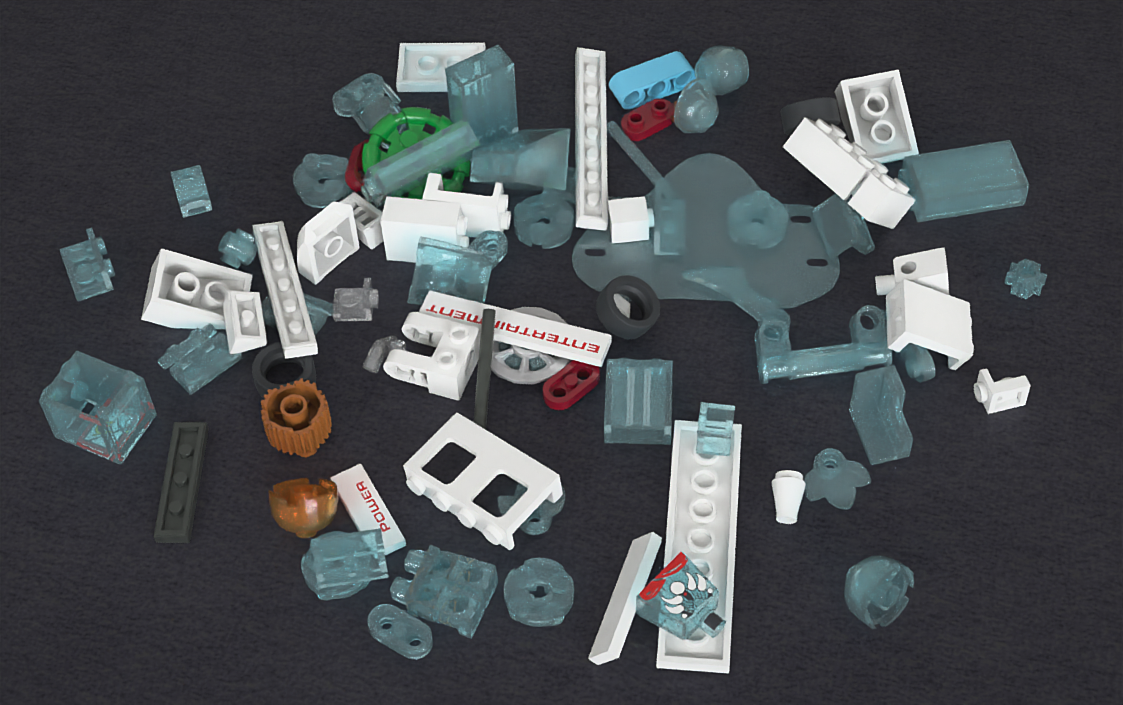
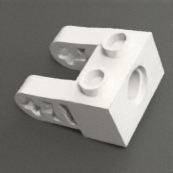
M420 312L409 313L402 326L403 334L412 341L436 347V350L432 357L400 349H393L383 365L385 372L398 380L427 387L429 393L460 401L479 359L480 328Z

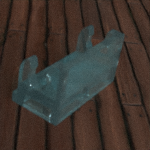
M381 528L311 539V548L315 561L313 564L319 589L389 578Z

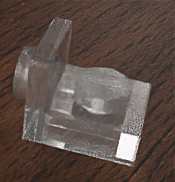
M364 278L363 288L335 289L334 321H372L373 308H378L379 294L378 289L372 288L371 278Z

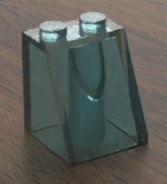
M522 129L473 150L470 182L495 186V183L498 182L502 183L505 188L517 190H566L570 129Z

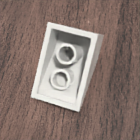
M899 70L840 81L835 94L841 119L850 143H857L867 151L865 157L871 161L876 160L881 164L919 156Z
M161 248L151 268L141 320L170 328L226 329L223 302L228 290L250 292L252 275Z

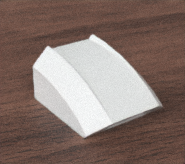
M332 202L306 223L299 232L297 239L298 272L315 285L349 255H352L360 248L351 205Z

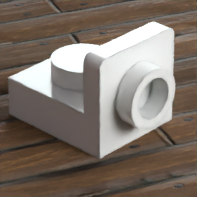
M987 368L979 371L977 383L974 384L976 399L978 402L983 403L988 414L1025 405L1030 389V384L1025 375L1016 378H1003L994 383Z

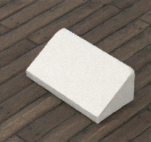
M228 290L223 302L229 353L237 354L266 346L267 339L259 292Z

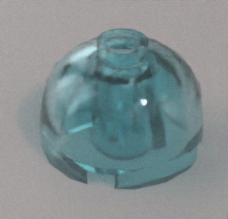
M873 555L863 559L851 567L846 575L844 598L848 609L871 629H876L874 625L877 624L882 627L888 626L901 614L909 601V598L904 595L907 591V586L911 588L914 586L913 572L903 563L888 556Z

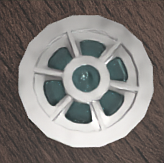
M521 307L511 310L567 324L559 315L543 308ZM493 340L491 370L498 377L515 384H536L547 381L564 368L571 359Z

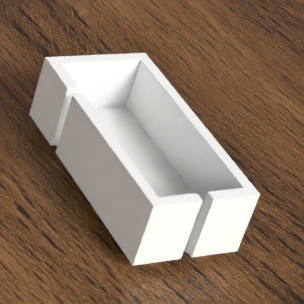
M804 118L783 148L843 200H847L850 195H853L848 204L867 221L894 229L915 202V199L907 193L910 188L897 178L893 180L886 175L889 170L878 161H871L865 157L867 151L857 143H850L844 139L846 134L833 124L830 126L819 118L816 122Z

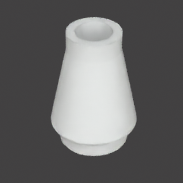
M791 470L779 471L776 473L775 479L772 480L777 512L776 520L780 523L793 524L797 522V514L806 483L803 481V475L799 472Z

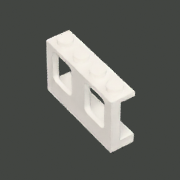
M459 413L451 417L403 465L407 477L406 483L415 494H423L430 498L437 508L444 512L450 511L458 517L463 525L468 528L474 527L478 529L492 544H501L508 550L515 546L512 534L545 499L555 504L563 495L559 474ZM454 442L474 454L476 458L452 483L443 484L424 472L422 468L447 443ZM498 474H506L528 488L525 494L502 517H495L472 502Z

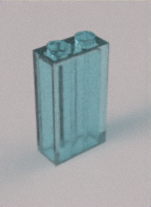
M499 45L445 68L450 120L460 132L464 146H468L470 161L519 138L514 63Z
M464 118L369 167L362 180L363 186H361V190L369 203L373 201L376 208L385 204L386 197H400L426 183L429 173L442 175L472 159L481 144L467 119Z
M1010 140L905 156L902 170L898 171V179L910 188L907 193L915 199L909 210L914 211L917 222L1023 206L1029 189V183Z

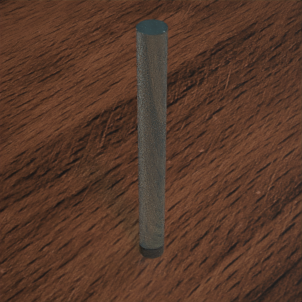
M609 122L607 124L609 134L670 204L677 203L680 199L679 194L616 122Z

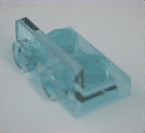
M92 227L86 229L89 240L59 249L77 302L114 290L110 277L115 276L109 258L103 260L102 255L108 253L102 236L95 238Z

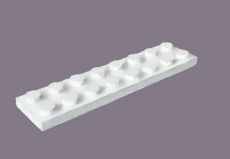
M675 420L664 568L680 552L686 556L685 560L688 558V562L677 573L663 578L666 580L662 586V597L671 599L677 596L672 594L669 589L674 581H681L687 588L688 577L685 572L690 573L694 577L696 584H698V577L695 573L702 575L707 583L706 590L713 588L714 592L708 598L706 590L699 592L696 589V591L691 592L686 589L695 600L693 602L683 597L685 600L682 602L684 603L682 604L683 606L693 607L687 605H694V608L685 609L687 612H693L690 610H694L693 615L686 619L681 617L682 613H670L664 604L670 607L677 605L668 604L661 599L657 668L729 673L741 424ZM678 565L677 567H675L674 569L670 570V571L667 572V573H670V572L674 571V570L677 569L680 565ZM712 612L724 620L717 626L715 631L704 623L706 617Z

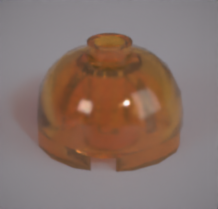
M308 478L287 480L274 485V492L271 490L268 492L271 514L276 523L284 530L296 533V536L299 538L315 536L317 531L324 529L333 521L338 509V486L335 482L319 478V485L309 484Z

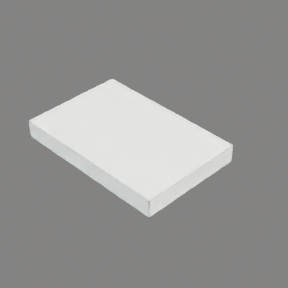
M400 43L396 82L397 92L484 91L485 43Z

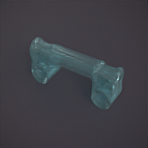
M867 305L858 310L851 317L849 325L852 343L791 351L788 329L785 323L776 318L765 320L755 333L757 365L761 383L766 384L768 380L785 377L789 380H795L798 378L864 370L865 366L883 364L884 367L891 366L892 351L888 349L887 331L883 312L873 305ZM860 316H869L874 323L873 329H865L860 323ZM764 329H774L779 335L778 342L771 343L767 341L764 337Z

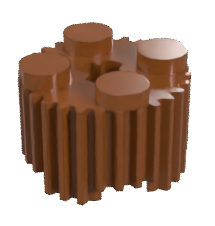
M300 378L299 381H294L293 385H290V383H287L285 387L281 385L279 390L277 388L273 390L268 389V395L264 394V400H261L263 408L261 410V417L270 445L276 447L278 451L282 449L284 454L286 452H289L290 455L296 453L301 457L314 455L317 448H320L319 444H324V439H328V433H331V416L325 395H322L321 390L317 391L316 383L310 384V380L304 382L303 378Z

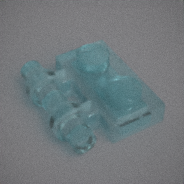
M210 323L202 329L196 328L189 333V338L179 345L173 344L166 349L167 353L158 359V363L164 370L170 367L171 376L190 395L242 359L241 353H229L227 337L221 332L217 334L216 329Z

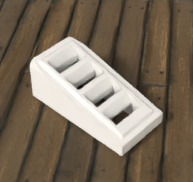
M356 192L339 202L351 205L353 209L356 208L353 213L357 236L366 246L373 249L384 241L381 227L382 211Z

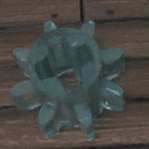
M239 228L236 233L228 231L218 246V251L223 253L221 260L236 269L239 268L240 263L245 266L249 265L257 253V246L252 243L255 237Z
M1027 259L1020 261L1018 264L1012 262L1004 284L1011 285L1010 293L1024 299L1033 294L1039 296L1047 278V274L1040 273L1041 264Z

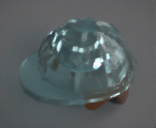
M703 77L690 81L683 88L678 100L674 102V116L671 115L670 119L684 133L706 132L707 129L715 124L719 115L718 103L712 83Z

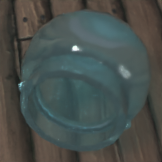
M724 45L712 46L702 53L695 65L696 80L707 92L715 95H725L738 89L740 86L745 85L749 76L748 60L744 52L734 47L731 48Z

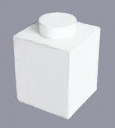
M645 196L608 200V222L612 244L649 240V227H654V215L652 208L647 209Z

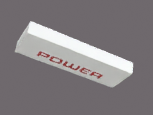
M361 464L331 477L334 489L375 560L406 546L405 538Z

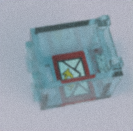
M77 350L69 361L62 365L60 373L43 390L39 399V403L56 438L120 465L157 415L143 377L136 375L130 370L121 369ZM87 403L95 405L90 414L82 412Z

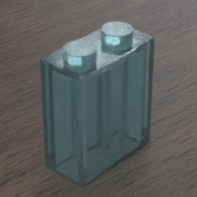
M607 359L604 443L671 445L673 360Z

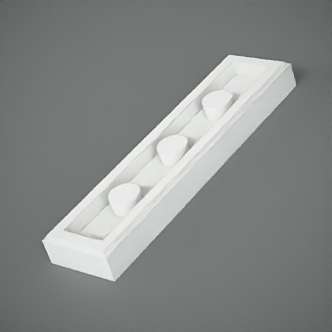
M654 532L632 541L588 658L597 665L619 658L641 598L639 594L645 588L662 538Z

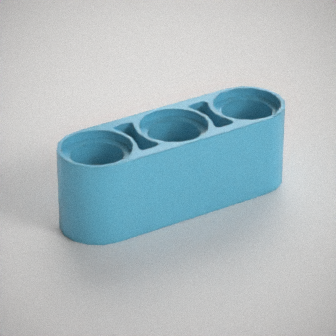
M676 51L616 73L609 81V88L624 109L630 110L642 106L651 100L661 99L689 88L696 81L697 74L681 52Z

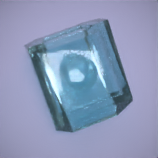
M420 236L413 280L407 303L423 305L429 290L484 303L492 268L485 254L452 243Z

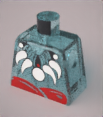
M680 552L636 596V614L682 640H687L698 628L702 629L710 637L715 638L726 624V621L715 613L719 601L718 589L683 552Z

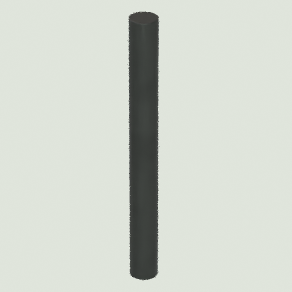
M489 308L483 309L473 420L475 424L485 430L496 310Z

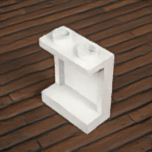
M428 174L422 200L461 203L462 216L467 217V229L464 236L502 240L504 229H509L511 212L507 211L508 195L504 194L502 183H495L492 196L444 191L441 174Z
M903 279L886 295L888 349L899 352L911 342L948 355V367L953 370L959 368L973 356L974 345L972 343V318L970 317L969 302Z

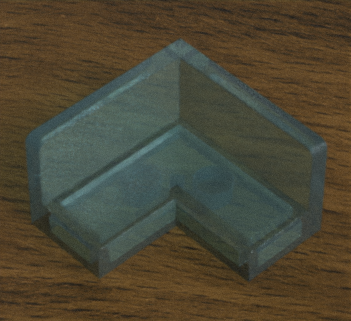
M895 365L860 372L855 375L849 412L869 462L872 465L909 457L913 437L902 413L906 391Z

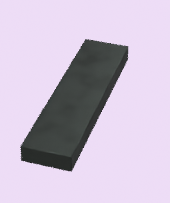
M174 422L154 531L156 543H190L209 431L207 423Z

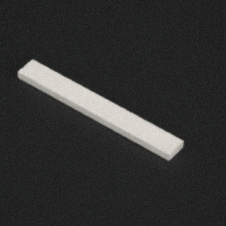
M577 47L575 54L576 227L606 231L608 226L605 51Z

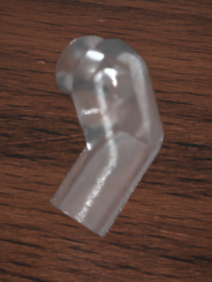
M388 336L376 340L372 344L362 367L370 372L378 373L383 359L388 357L391 350L400 349L405 351V342L398 340L396 336Z

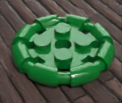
M407 107L402 108L401 112L397 114H387L372 127L369 132L370 139L363 146L362 167L364 174H367L370 179V188L384 203L386 197L422 200L428 174H441L442 177L445 169L453 172L451 180L442 177L444 191L458 193L464 188L462 185L464 178L469 176L470 153L468 146L465 147L461 139L463 134L449 118L444 115L439 117L430 113L431 109ZM405 123L408 130L399 134L397 126ZM425 124L436 128L433 135L422 131ZM381 142L390 145L387 153L379 149ZM450 143L454 152L446 155L444 145ZM419 154L424 159V166L418 169L411 167L408 163V156ZM387 167L390 177L382 178L379 170ZM398 188L410 191L408 197L398 194Z

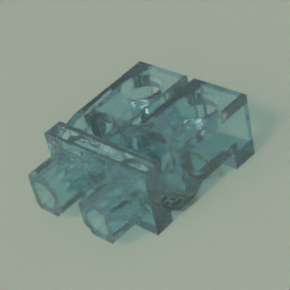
M432 545L429 546L427 552L410 549L405 559L404 567L405 571L413 573L415 576L412 581L401 577L395 578L390 588L392 599L405 604L409 615L420 616L428 621H437L456 628L460 635L472 639L484 614V608H487L498 585L496 566L456 553L440 551V548Z

